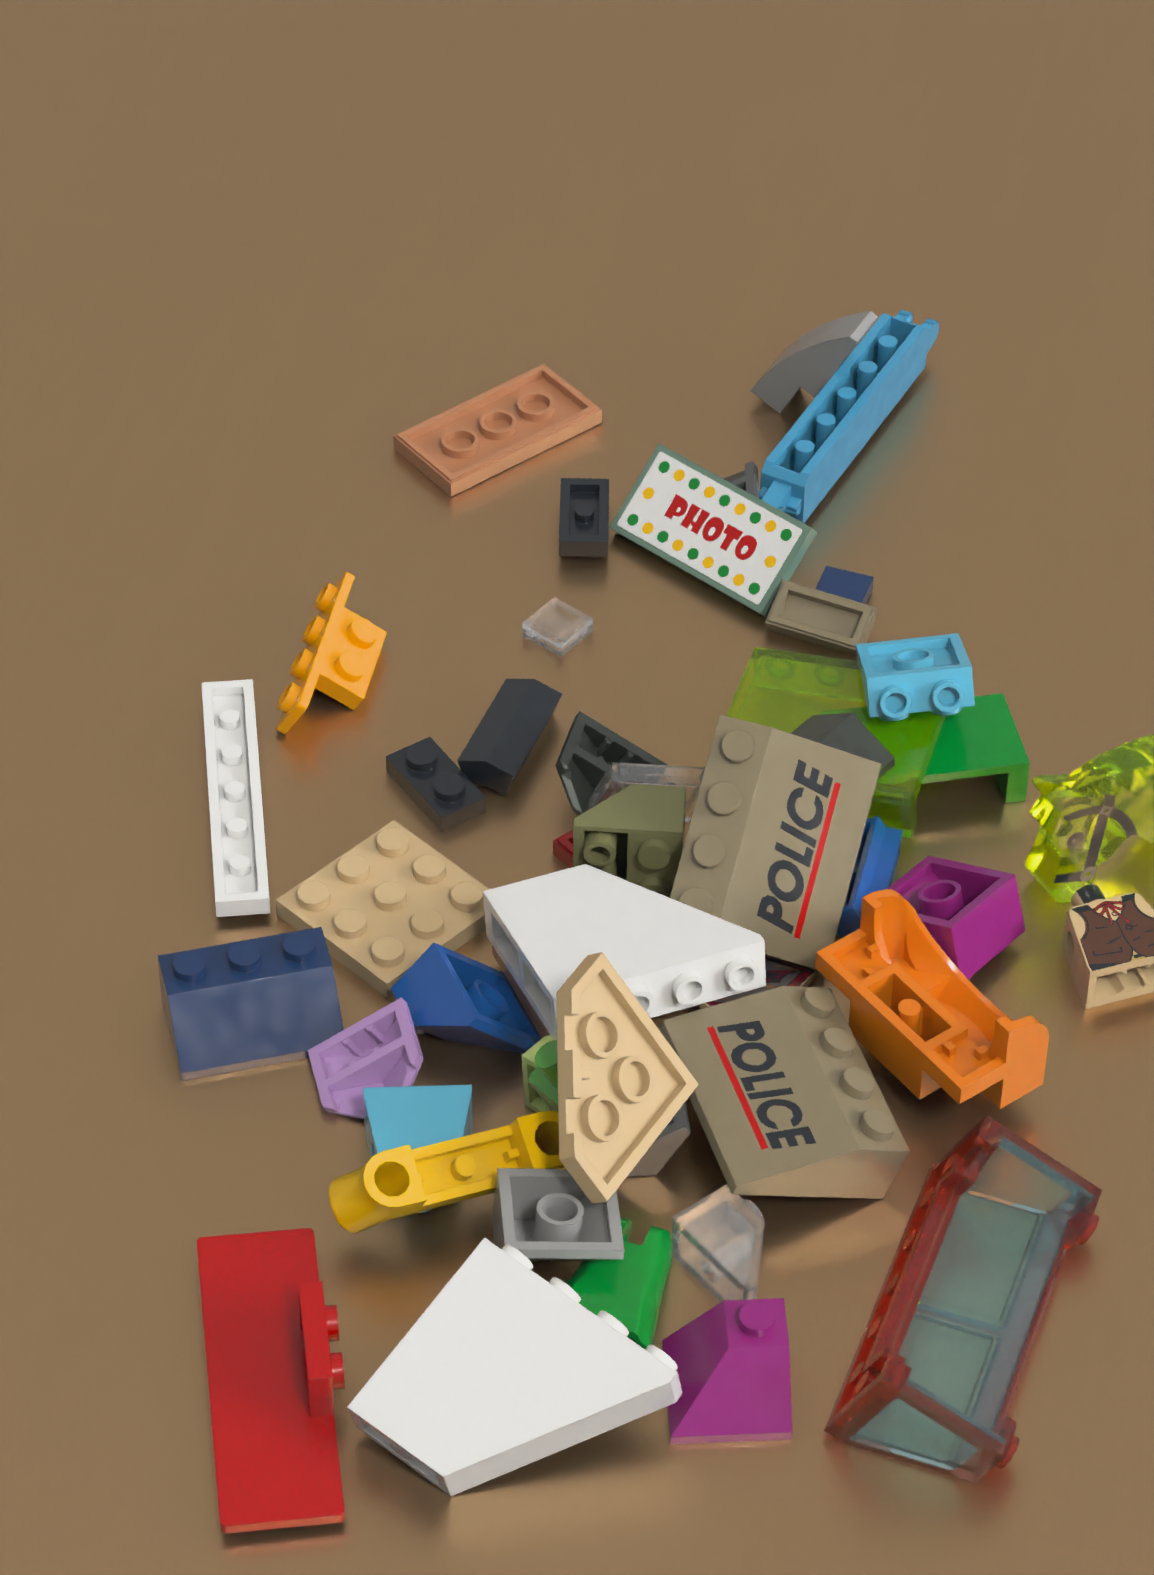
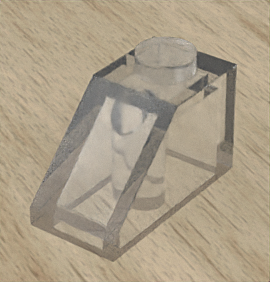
M728 1184L672 1217V1256L719 1302L724 1300L758 1299L765 1219L752 1201L744 1200L739 1195H732Z

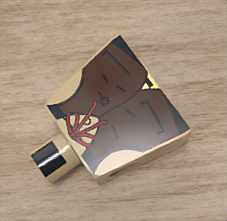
M1094 884L1078 889L1071 898L1073 907L1066 912L1062 943L1063 951L1084 1009L1154 992V909L1140 894L1134 892L1106 898L1099 886Z

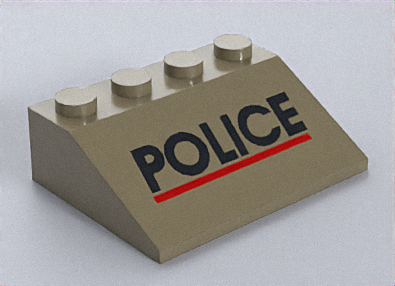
M720 714L670 898L760 934L765 941V958L819 972L815 968L816 952L835 942L882 766L881 763L773 727Z
M779 986L662 1021L659 1027L660 1032L699 1084L689 1098L732 1195L883 1199L910 1150L831 988Z

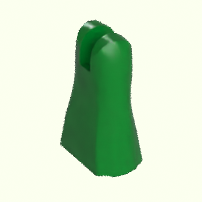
M620 1218L624 1258L619 1260H583L566 1284L580 1296V1305L596 1316L600 1311L609 1313L629 1331L627 1337L643 1349H646L649 1344L653 1345L657 1329L661 1299L672 1263V1239L670 1232L666 1229L651 1226L642 1245L631 1243L629 1241L632 1221Z

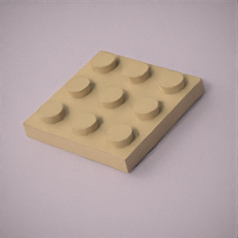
M393 820L276 899V911L280 918L297 931L322 927L329 955L388 999L394 995L391 987L433 942L456 951L486 930L483 891L489 890V888Z

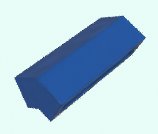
M879 816L869 818L866 822L837 931L840 938L860 929L862 897L872 892L887 889L892 885L900 855L903 830L886 827Z

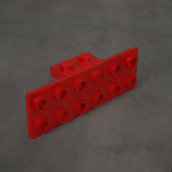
M311 1228L198 1238L197 1254L221 1532L227 1534L343 1522L345 1519V1509L334 1418L333 1390L345 1389L342 1352L330 1353L329 1342L339 1341L337 1306L325 1305L323 1283L319 1281L314 1230Z

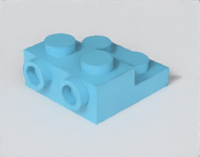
M959 633L856 644L857 665L863 681L864 701L869 717H878L883 721H899L908 718L910 713L930 711L934 715L945 716L959 713L962 707L975 706L972 665Z

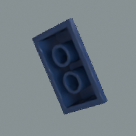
M322 927L158 955L161 999L181 1081L309 1058L307 1050L344 1030L333 965Z

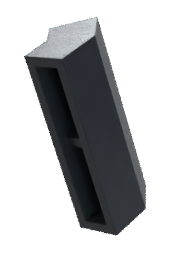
M506 679L457 760L461 771L475 786H487L506 796L552 717L562 693L536 679Z

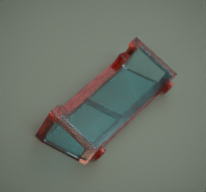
M986 1115L928 1170L824 1431L844 1444L974 1483L994 1467L998 1469L1004 1468L1014 1456L1020 1442L1019 1437L1014 1435L1017 1423L1012 1418L1007 1417L1008 1411L1067 1249L1074 1243L1080 1246L1086 1243L1098 1225L1099 1216L1094 1212L1102 1190Z

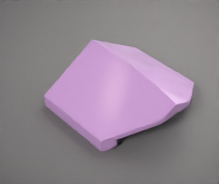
M402 997L307 1050L322 1107L328 1113L363 1120V1088L413 1086L424 1060L408 1004Z

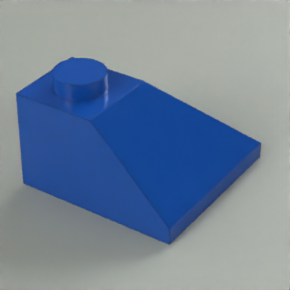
M434 942L391 987L396 999L402 997L407 1002L415 1031L418 1034L423 1035L427 1032L449 1042L523 1054L541 1040L540 1035L503 972Z

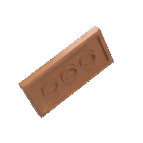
M542 364L394 435V450L452 497L602 423V409L548 366Z

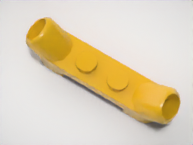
M541 1111L517 1117L507 1126L411 1149L409 1144L382 1151L372 1156L364 1166L333 1179L328 1190L330 1209L340 1227L357 1234L387 1220L495 1193L497 1168L566 1169L559 1160L558 1112Z

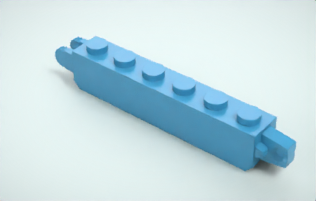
M901 310L895 317L883 313L766 458L761 471L759 499L805 523L926 367L927 353L931 346H933L939 333V321L927 318L925 323L918 325L912 323V312Z

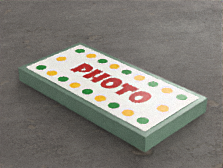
M661 444L657 445L609 526L616 533L766 618L782 580L789 581L818 533L812 527Z

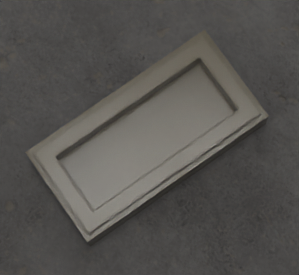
M782 580L766 618L765 625L769 631L857 657L856 644L867 643L878 613L874 606Z

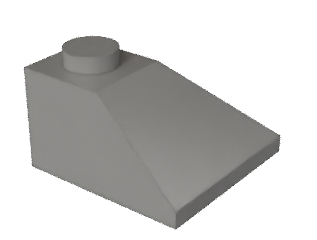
M497 1168L492 1215L494 1245L500 1249L505 1244L511 1245L530 1261L619 1260L624 1258V1243L617 1190L608 1202L592 1204L567 1169Z

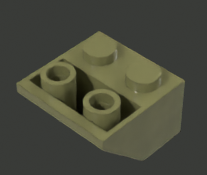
M631 784L574 818L573 867L587 864L670 898L684 847L686 787Z

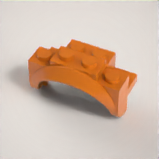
M884 889L862 897L860 929L816 952L815 968L850 1000L849 1027L854 1037L919 1100L942 1087L959 1104L982 1092L1001 1109L1043 1085L1049 1043L1047 1028L1032 1015L1012 1020L990 1002L950 960L929 933L913 906L897 891Z

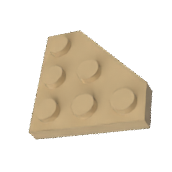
M600 952L587 955L556 992L559 1160L592 1204L608 1202L699 1085L604 953Z

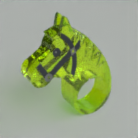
M1154 734L1137 738L1092 758L1070 774L1039 775L1032 779V784L1041 793V796L1038 797L1029 813L1038 822L1039 829L1034 844L1026 858L1025 867L1057 903L1071 902L1073 894L1078 889L1093 884L1098 866L1107 861L1130 836L1138 835L1154 845Z

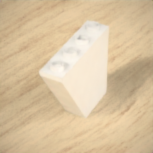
M583 864L483 891L486 936L554 1040H557L556 992L587 955L603 952L650 1018L766 986L765 941L760 934L590 865Z
M484 1238L347 1408L356 1428L449 1496H453L676 1403L683 1394L678 1372H676L677 1364L658 1347L649 1344L646 1349H643L627 1337L629 1335L627 1328L609 1313L600 1311L596 1316L580 1305V1296L562 1280L553 1277L547 1282L532 1271L533 1264L513 1246L505 1244L500 1249Z

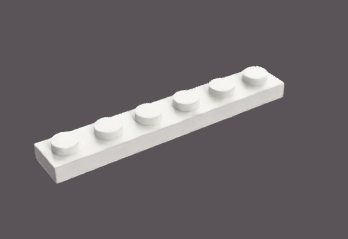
M253 679L202 682L216 917L270 913V898Z

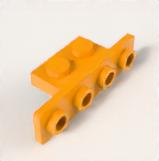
M347 571L335 585L327 582L314 602L313 608L318 610L319 613L311 619L302 635L301 641L307 644L306 648L299 652L289 670V675L295 677L294 681L287 685L276 706L278 710L282 711L276 730L284 735L308 708L315 688L352 710H355L364 700L387 632L344 607L355 578L354 575Z

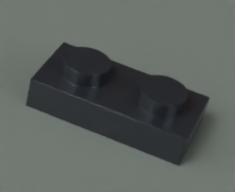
M561 478L559 556L583 558L608 557L609 479Z
M431 737L386 756V771L441 832L486 812V797Z

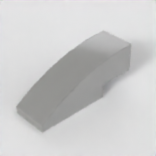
M871 311L851 314L826 322L805 333L780 354L750 391L779 414L800 388H803L815 398L878 316Z

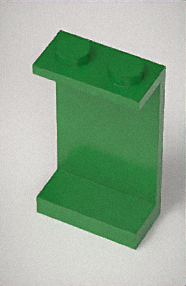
M1003 693L975 696V706L962 707L959 713L945 716L934 715L930 711L910 713L908 718L899 721H883L878 717H869L867 710L846 712L853 713L895 758V766L877 781L875 790L995 775L1005 803L1026 801L1030 762Z

